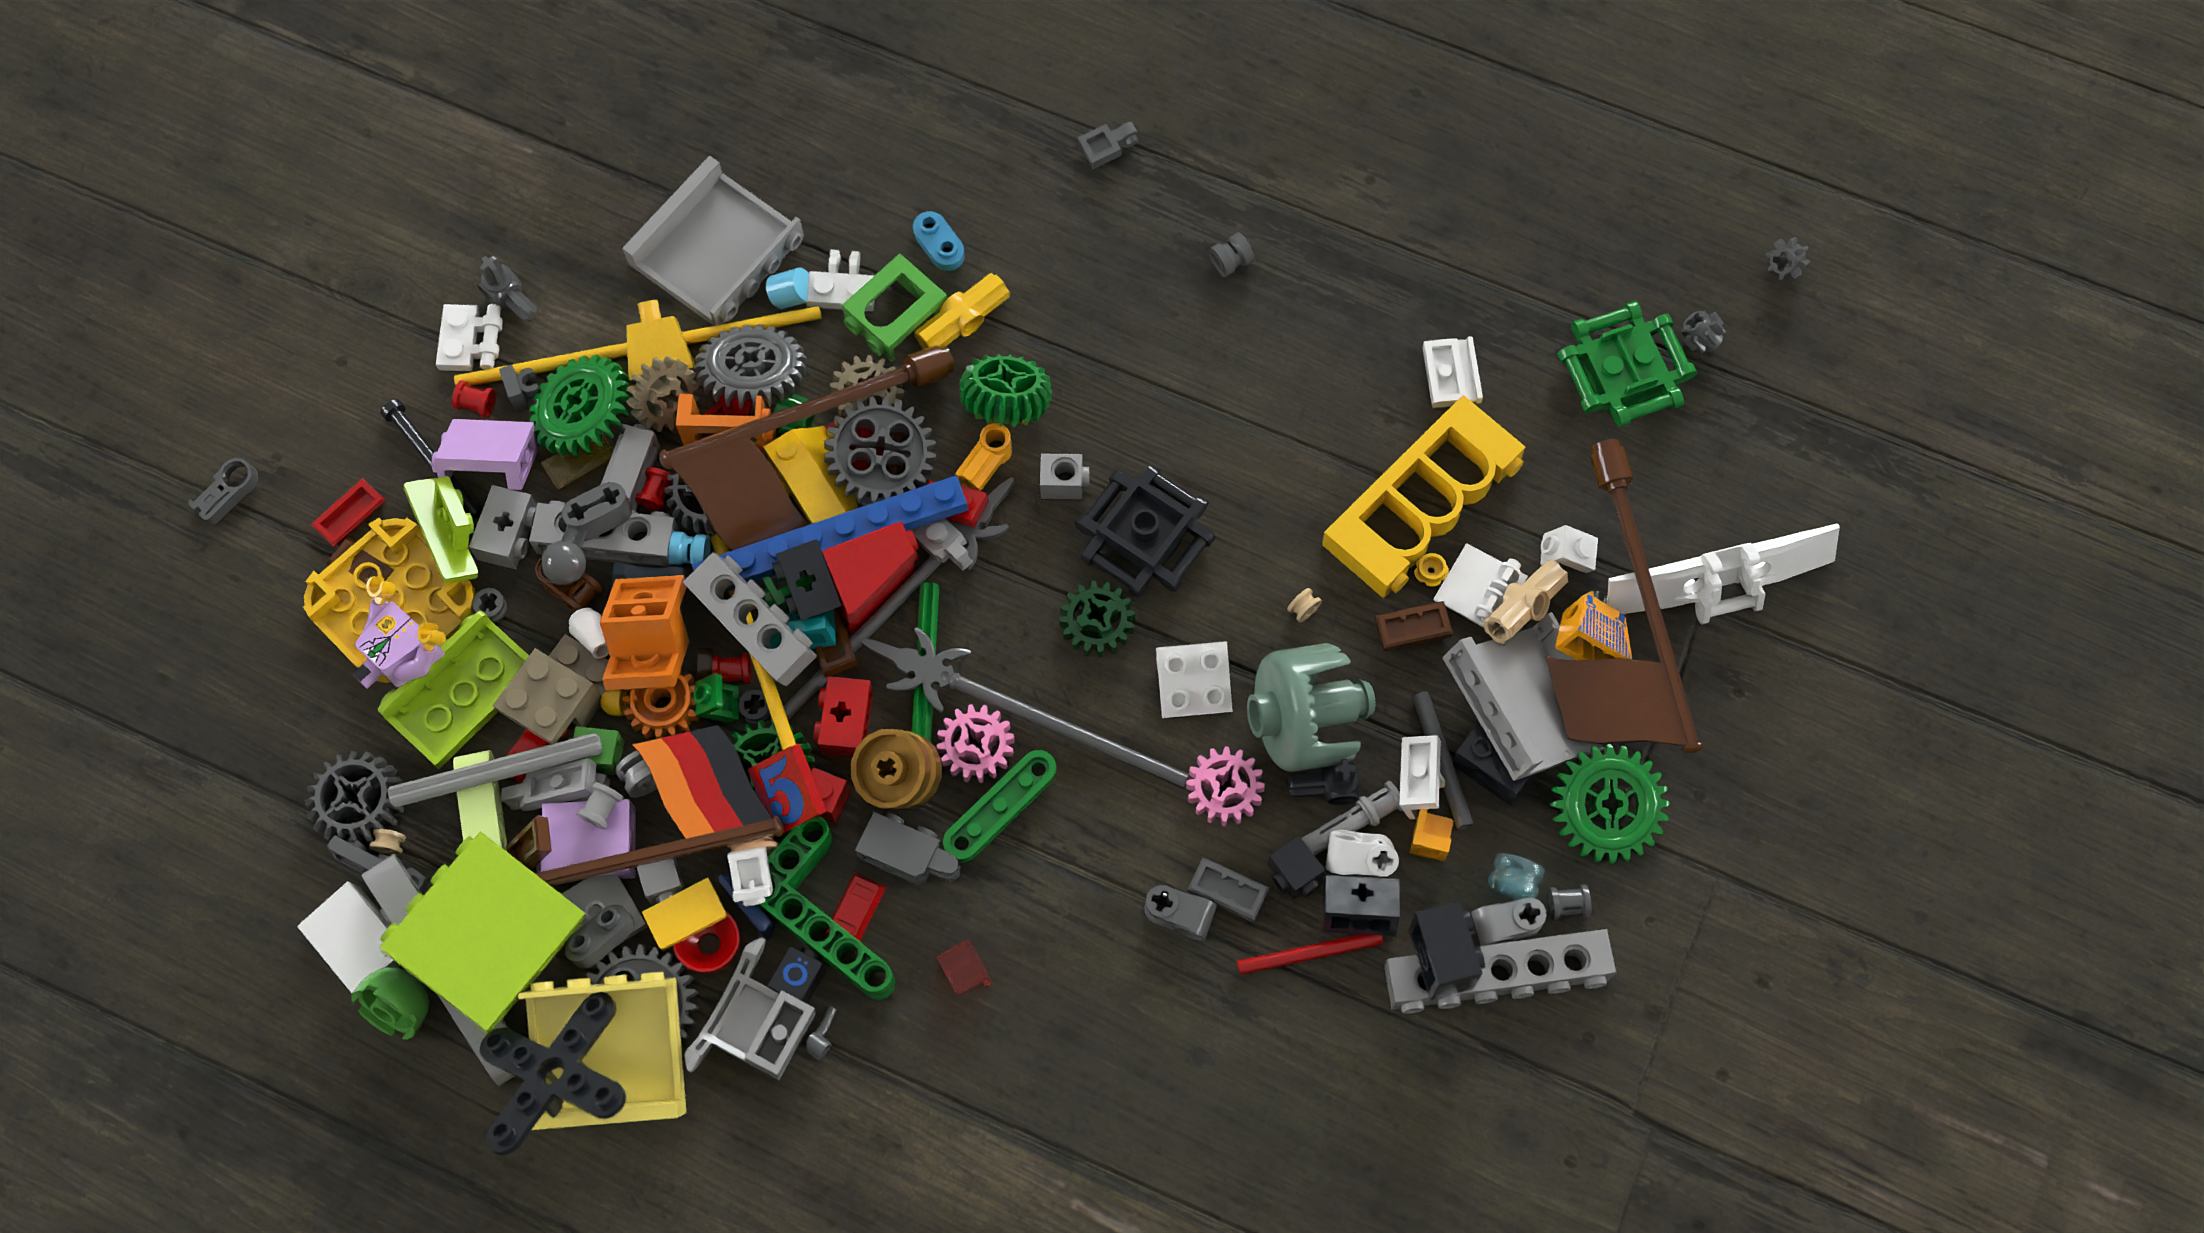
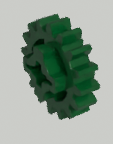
M1091 581V589L1086 590L1080 584L1078 585L1077 596L1072 593L1067 594L1069 605L1061 604L1060 612L1064 616L1059 618V625L1061 628H1066L1063 631L1064 640L1073 638L1071 644L1074 651L1083 646L1085 656H1089L1092 650H1097L1100 658L1103 657L1104 649L1107 648L1113 654L1117 653V642L1125 646L1127 645L1128 637L1125 633L1133 634L1134 624L1131 621L1135 620V611L1128 610L1131 607L1130 598L1121 600L1123 589L1118 588L1111 592L1110 582H1106L1103 588H1098L1096 581ZM1082 606V614L1077 616V620L1074 621L1076 611ZM1091 611L1098 619H1103V626L1096 619H1091ZM1121 617V621L1118 628L1115 632H1113L1112 624L1117 622L1118 618Z

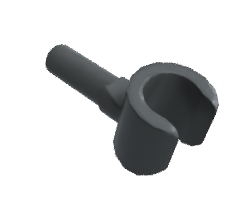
M828 1006L820 1026L807 1039V1051L817 1060H822L832 1043L824 1038L837 1011L832 1006Z

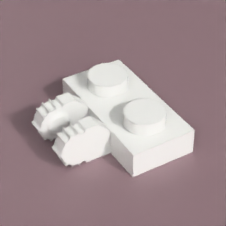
M838 250L830 251L829 272H809L807 307L820 306V308L843 309L842 304L874 277L872 275H859L860 252H851L849 257V274L838 273L841 263V255ZM875 299L868 305L866 311L873 312Z

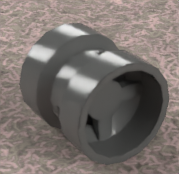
M1239 232L1230 236L1225 244L1218 243L1209 248L1210 259L1218 273L1223 277L1235 272L1237 266H1246L1254 261V253L1250 244Z

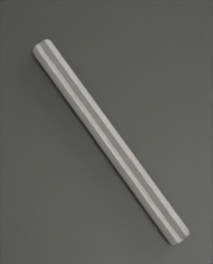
M593 733L394 785L388 788L389 800L394 807H399L600 754L602 752V742L598 734Z

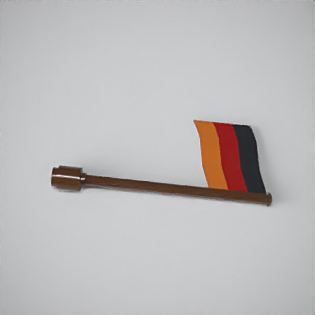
M717 725L633 744V747L641 754L649 766L665 808L686 839L535 874L550 886L768 836L777 835L780 837L784 827L782 820L778 816H773V819L753 791L735 747L725 732Z

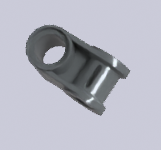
M1165 885L1153 887L1148 892L1144 905L1145 916L1150 922L1197 941H1205L1217 909V905L1206 898L1187 894ZM1160 898L1167 901L1166 907H1164L1162 912L1156 910V903L1159 902Z

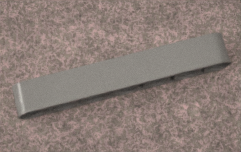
M393 854L362 874L364 881L391 923L395 922L399 925L408 915L405 911L408 904L417 894L421 893L402 862ZM439 996L497 1086H501L513 1078V1075L485 1061L480 1054V1044L486 1035L478 1030L471 1020ZM502 1019L494 1029L508 1028V1026Z

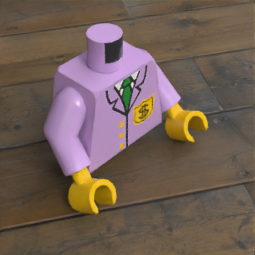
M370 577L367 581L366 589L368 594L375 597V599H372L370 602L368 619L361 636L355 644V647L367 660L352 675L366 689L382 675L396 687H400L408 681L426 676L429 673L431 665L445 655V652L439 646L444 644L446 637L443 632L437 631L438 624L423 622L419 626L392 600L390 602L386 601V598L392 597L396 592V587L392 582L384 581L383 577Z

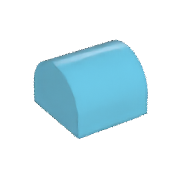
M799 267L769 276L766 282V291L771 303L780 310L806 303L808 298L809 272Z

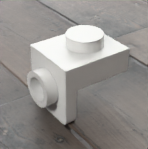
M1567 525L1549 531L1543 535L1541 542L1540 564L1543 565L1548 560L1584 573L1594 571L1598 538Z
M766 847L728 853L734 888L732 894L733 901H743L744 906L765 902V897L770 896L773 891Z

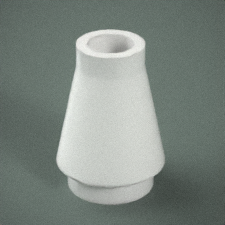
M582 608L571 615L569 619V632L591 652L594 658H604L609 654L599 623L601 615L591 608Z

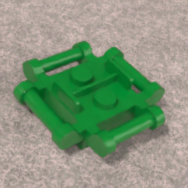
M1637 301L1626 303L1624 308L1586 321L1581 318L1571 322L1572 332L1578 346H1567L1561 349L1557 355L1561 364L1567 366L1582 398L1580 404L1585 414L1604 409L1605 413H1611L1618 427L1629 425L1633 419L1668 407L1676 409L1684 405L1683 394L1676 387V384L1690 380L1697 375V370L1693 363L1688 362L1672 329L1674 323L1669 314H1662L1652 321L1645 323L1640 305ZM1625 321L1629 322L1628 325L1604 332L1599 339L1593 341L1589 333ZM1660 334L1676 367L1675 370L1668 371L1652 338L1653 335ZM1579 360H1581L1582 365H1583V367H1584V369H1585V371H1586V373H1587V375H1588V377H1589V379H1590V381H1591V384H1592V386H1593V388H1594L1596 394L1594 393V391H1593V389H1592V387H1591V385H1590V383H1589V381H1588V378H1587V376H1586V374H1585V372H1584V370H1583V368H1582V366H1581Z

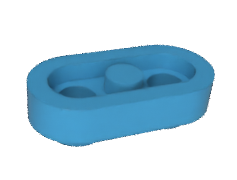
M932 211L918 215L913 222L914 237L934 265L943 271H952L959 268L965 259L964 246L940 214ZM926 224L935 225L934 227L929 229L924 227ZM947 247L953 249L949 253H945L942 251L944 248Z

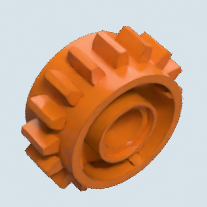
M682 668L680 669L675 686L630 689V695L623 697L624 704L630 707L624 711L625 716L628 720H633L631 726L635 731L642 729L644 738L649 739L652 735H655L659 739L677 735L682 731L690 732L689 725L691 722H698L699 717L695 716V685H693L695 680L691 674L683 677L684 672ZM660 698H671L670 703L666 707H655L656 702Z

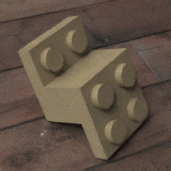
M564 634L549 656L536 648L532 651L493 704V707L499 713L546 742L555 744L570 723L578 727H586L601 707L600 699L606 691L602 678L609 660L606 658H594L591 652L581 643Z

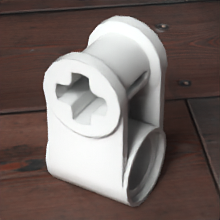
M1333 830L1330 832L1326 869L1328 871L1341 875L1359 874L1384 877L1392 874L1397 869L1399 856L1387 836L1357 833L1349 830Z

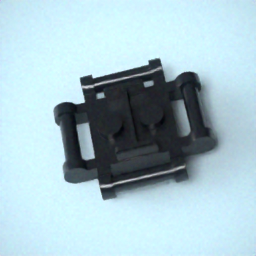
M1150 465L1140 478L1136 477L1135 480L1115 470L1108 479L1110 483L1085 515H1080L1074 523L1079 531L1093 537L1080 560L1089 566L1094 564L1130 588L1129 593L1137 598L1144 593L1153 577L1160 581L1168 590L1176 592L1182 584L1181 578L1205 547H1210L1216 539L1212 531L1196 521L1207 509L1209 501L1201 496L1196 498L1161 475V470L1154 465ZM1120 491L1125 492L1101 524L1096 523ZM1163 493L1167 494L1168 496H1170L1171 498H1173L1174 500H1176V501L1179 502L1180 504L1176 503L1175 501H1173L1172 499H1170L1169 497H1167V496L1164 495ZM1188 532L1194 536V540L1169 571L1163 566L1179 547L1183 537ZM1104 546L1109 547L1142 569L1138 576H1135L1102 554L1101 550Z

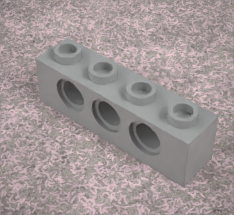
M550 501L549 504L537 503L529 540L537 554H543L549 545L562 540L567 528L562 517V509L566 503L561 501ZM632 510L628 521L613 528V531L608 536H597L591 540L584 541L581 550L588 560L662 568L673 567V565L669 564L668 559L669 543L673 531L680 532L674 517H671L669 514L652 512L651 515L638 514ZM647 532L643 539L638 541L632 540L637 533Z
M712 552L683 583L777 682L787 686L817 657L809 648L813 642L799 628L793 632L786 624L789 617L776 604L770 607L762 599L766 593L752 579L747 583L739 575L743 569L729 555L722 558ZM734 584V595L730 599L724 600L723 594L725 589ZM753 609H758L757 620L748 625L746 621L748 613ZM781 633V644L777 648L771 649V638L775 634Z

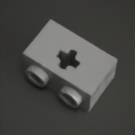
M494 485L491 486L469 545L477 560L517 569L520 559H524L528 551V536L533 525L537 507L531 494L508 490L507 488Z

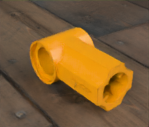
M992 423L982 429L979 442L955 473L962 486L982 491L998 467L1010 459L1012 444L1008 428L1004 425L1000 427L999 423ZM993 441H1001L1004 443L1001 447L993 448L989 446V444Z

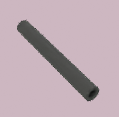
M1425 691L1412 696V700L1424 735H1438L1441 740L1440 773L1445 779L1443 791L1457 830L1472 827L1474 822L1429 692Z

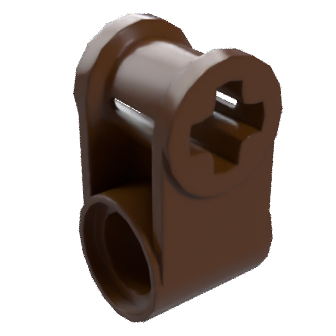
M542 557L535 566L537 578L545 591L558 599L573 613L579 609L586 608L597 594L601 595L604 592V588L600 583L585 572L578 581L570 585H557L546 579V576L543 574L541 567Z

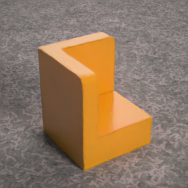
M1419 809L1409 853L1445 862L1451 844L1450 836L1453 820L1427 813L1428 809Z

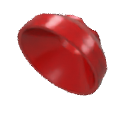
M726 912L727 917L673 945L676 957L685 967L697 973L709 974L724 969L734 960L740 946V932L730 914ZM707 935H716L720 939L719 949L709 955L702 953L699 949L701 939Z

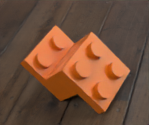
M684 575L615 580L599 622L610 654L602 678L605 690L665 688L676 685L690 642L680 610L687 588L683 583L685 580Z

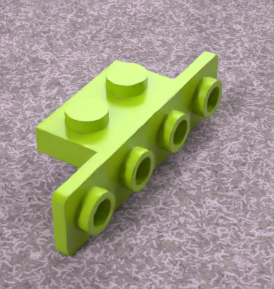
M449 476L404 483V492L442 581L448 584L477 578L478 570L468 549L469 534L474 532V524L471 514L465 513L463 509V498L460 490L454 489Z

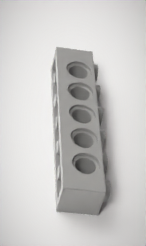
M1607 929L1479 946L1483 952L1486 967L1482 969L1483 973L1473 990L1431 1001L1427 991L1423 990L1417 981V978L1422 976L1416 955L1389 958L1384 966L1392 1010L1402 1009L1403 1014L1423 1011L1425 1005L1438 1004L1440 1009L1460 1006V1001L1475 999L1476 1004L1490 1003L1496 1001L1498 995L1511 994L1513 999L1533 996L1535 990L1548 989L1549 994L1563 993L1571 990L1570 986L1584 984L1586 989H1594L1606 986L1607 981L1616 973ZM1564 957H1576L1581 963V970L1573 971L1567 968L1564 963ZM1529 961L1540 962L1545 968V975L1536 976L1532 974L1528 969L1527 963ZM1497 965L1504 967L1508 971L1509 979L1506 981L1495 979L1491 973V967Z

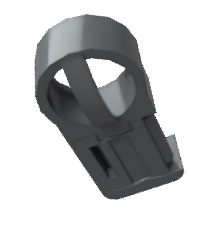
M233 458L225 462L213 476L215 481L195 501L189 499V506L211 525H216L244 496L253 491L258 483V472L255 467L241 458ZM239 467H247L248 471L245 476L236 484L230 486L229 478L232 472Z

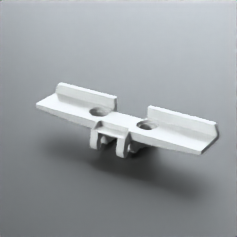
M1838 524L1829 525L1763 542L1747 543L1702 554L1700 557L1650 568L1649 571L1660 609L1695 602V612L1700 624L1709 623L1710 617L1750 607L1754 611L1762 610L1765 599L1763 585L1776 583L1835 562L1840 527ZM1634 572L1612 577L1608 580L1607 605L1623 614L1645 611ZM1741 583L1746 592L1745 595L1721 600L1722 586Z

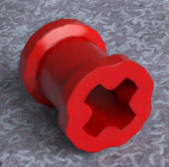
M460 380L457 383L452 396L453 409L462 410L464 408L478 412L483 418H488L491 415L496 403L495 389L487 388L484 390L473 387L465 380Z
M648 467L645 471L647 478L642 491L636 494V503L650 510L664 511L666 506L664 504L666 497L664 489L673 485V482L669 481L666 476L670 473L659 468Z
M743 653L742 657L721 658L720 655H714L712 658L713 674L722 675V683L744 681L745 684H751L752 664L750 653Z

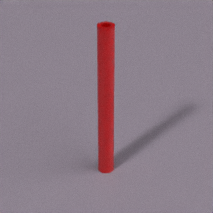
M1359 934L1237 960L1239 975L1383 945L1382 935Z

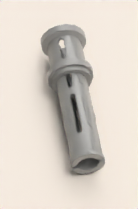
M1389 780L1384 783L1383 789L1367 798L1365 796L1360 797L1356 802V806L1351 808V810L1334 818L1312 833L1301 837V839L1313 855L1316 856L1328 848L1331 831L1349 830L1355 832L1366 825L1371 827L1380 824L1379 819L1396 809L1402 811L1403 809L1399 805L1400 792Z

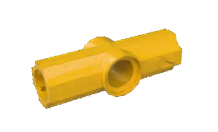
M988 274L964 294L957 292L951 295L942 304L937 315L914 331L915 338L924 350L935 345L938 347L947 346L960 335L963 337L971 335L981 326L984 317L1010 297L1009 290L997 275Z

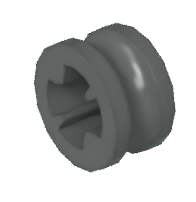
M494 588L480 590L474 596L472 602L475 612L483 611L493 623L503 619L507 613L508 606L500 591ZM489 599L497 606L493 611H490L488 608L486 609L484 603Z

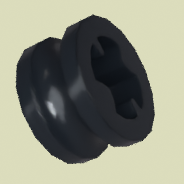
M753 689L741 696L738 703L739 711L746 722L758 725L759 720L766 722L770 718L771 714L763 691ZM754 700H759L761 706L765 705L764 708L758 709L757 714H752L750 708L747 709V706H753Z

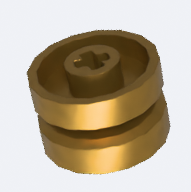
M880 729L871 733L856 747L851 760V779L856 791L866 802L879 808L914 809L921 806L936 793L942 778V762L936 747L926 737L911 731Z

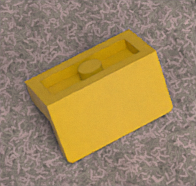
M709 878L642 911L661 950H665L727 917L720 898Z

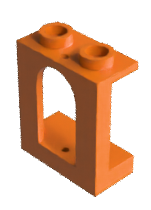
M679 394L676 427L683 444L686 445L702 439L703 433H720L770 415L771 409L765 407L762 396H757L755 416L700 415L693 394ZM776 429L754 436L757 441L753 443L764 456H766L763 446L776 439Z

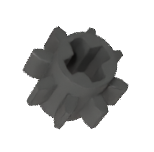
M1797 237L1791 238L1787 245L1782 239L1774 242L1777 250H1771L1765 255L1770 258L1771 266H1769L1768 271L1774 270L1779 273V280L1786 278L1789 272L1793 278L1802 275L1799 267H1805L1811 262L1805 259V251L1809 247H1802L1797 244Z
M1706 311L1694 312L1683 324L1684 329L1681 330V333L1685 336L1683 342L1691 351H1694L1696 348L1702 353L1713 351L1723 341V334L1726 333L1722 327L1724 322L1716 312L1710 315Z

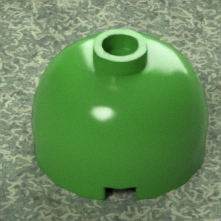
M384 967L370 973L360 982L351 996L353 1003L358 998L362 1004L358 1012L369 1023L391 1036L395 1033L394 1029L405 1033L402 1039L412 1038L427 1017L430 1003L428 993L422 982L406 969L402 970L394 967Z

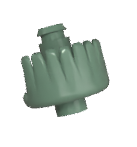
M1324 643L1274 651L1263 658L1257 670L1254 694L1250 695L1247 701L1249 725L1253 734L1257 738H1262L1272 760L1285 771L1297 772L1339 765L1341 759H1348V762H1350L1360 750V741L1326 744L1317 741L1318 736L1314 735L1318 728L1356 722L1358 717L1361 720H1365L1375 711L1374 691L1367 681L1355 679L1352 683L1350 680H1341L1313 685L1317 681L1316 673L1348 665L1351 662L1345 653H1341V649L1335 645Z

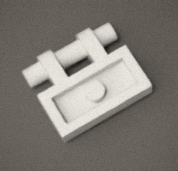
M444 304L436 366L439 371H472L474 359H481V369L494 368V360L499 356L497 336L498 332L502 330L503 319L500 317L501 307L499 305H488L487 314L479 317L480 310L477 305ZM477 332H484L483 342L476 344Z

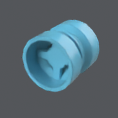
M673 531L668 551L669 564L683 566L685 563L694 564L705 560L710 555V536L697 534L692 537L688 536L685 532Z

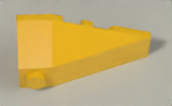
M825 426L792 429L763 446L768 461L773 464L789 488L791 497L810 524L858 509L855 493L847 497L845 496L846 484L839 487L835 486V480L839 474L828 475V467L833 463L824 462V454L831 452L824 449V440L831 439L827 435Z

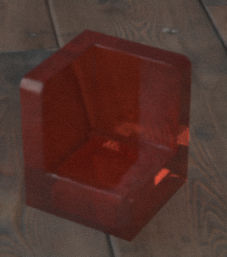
M969 939L936 956L942 972L948 978L957 995H961L983 983L984 987L991 985L990 977Z

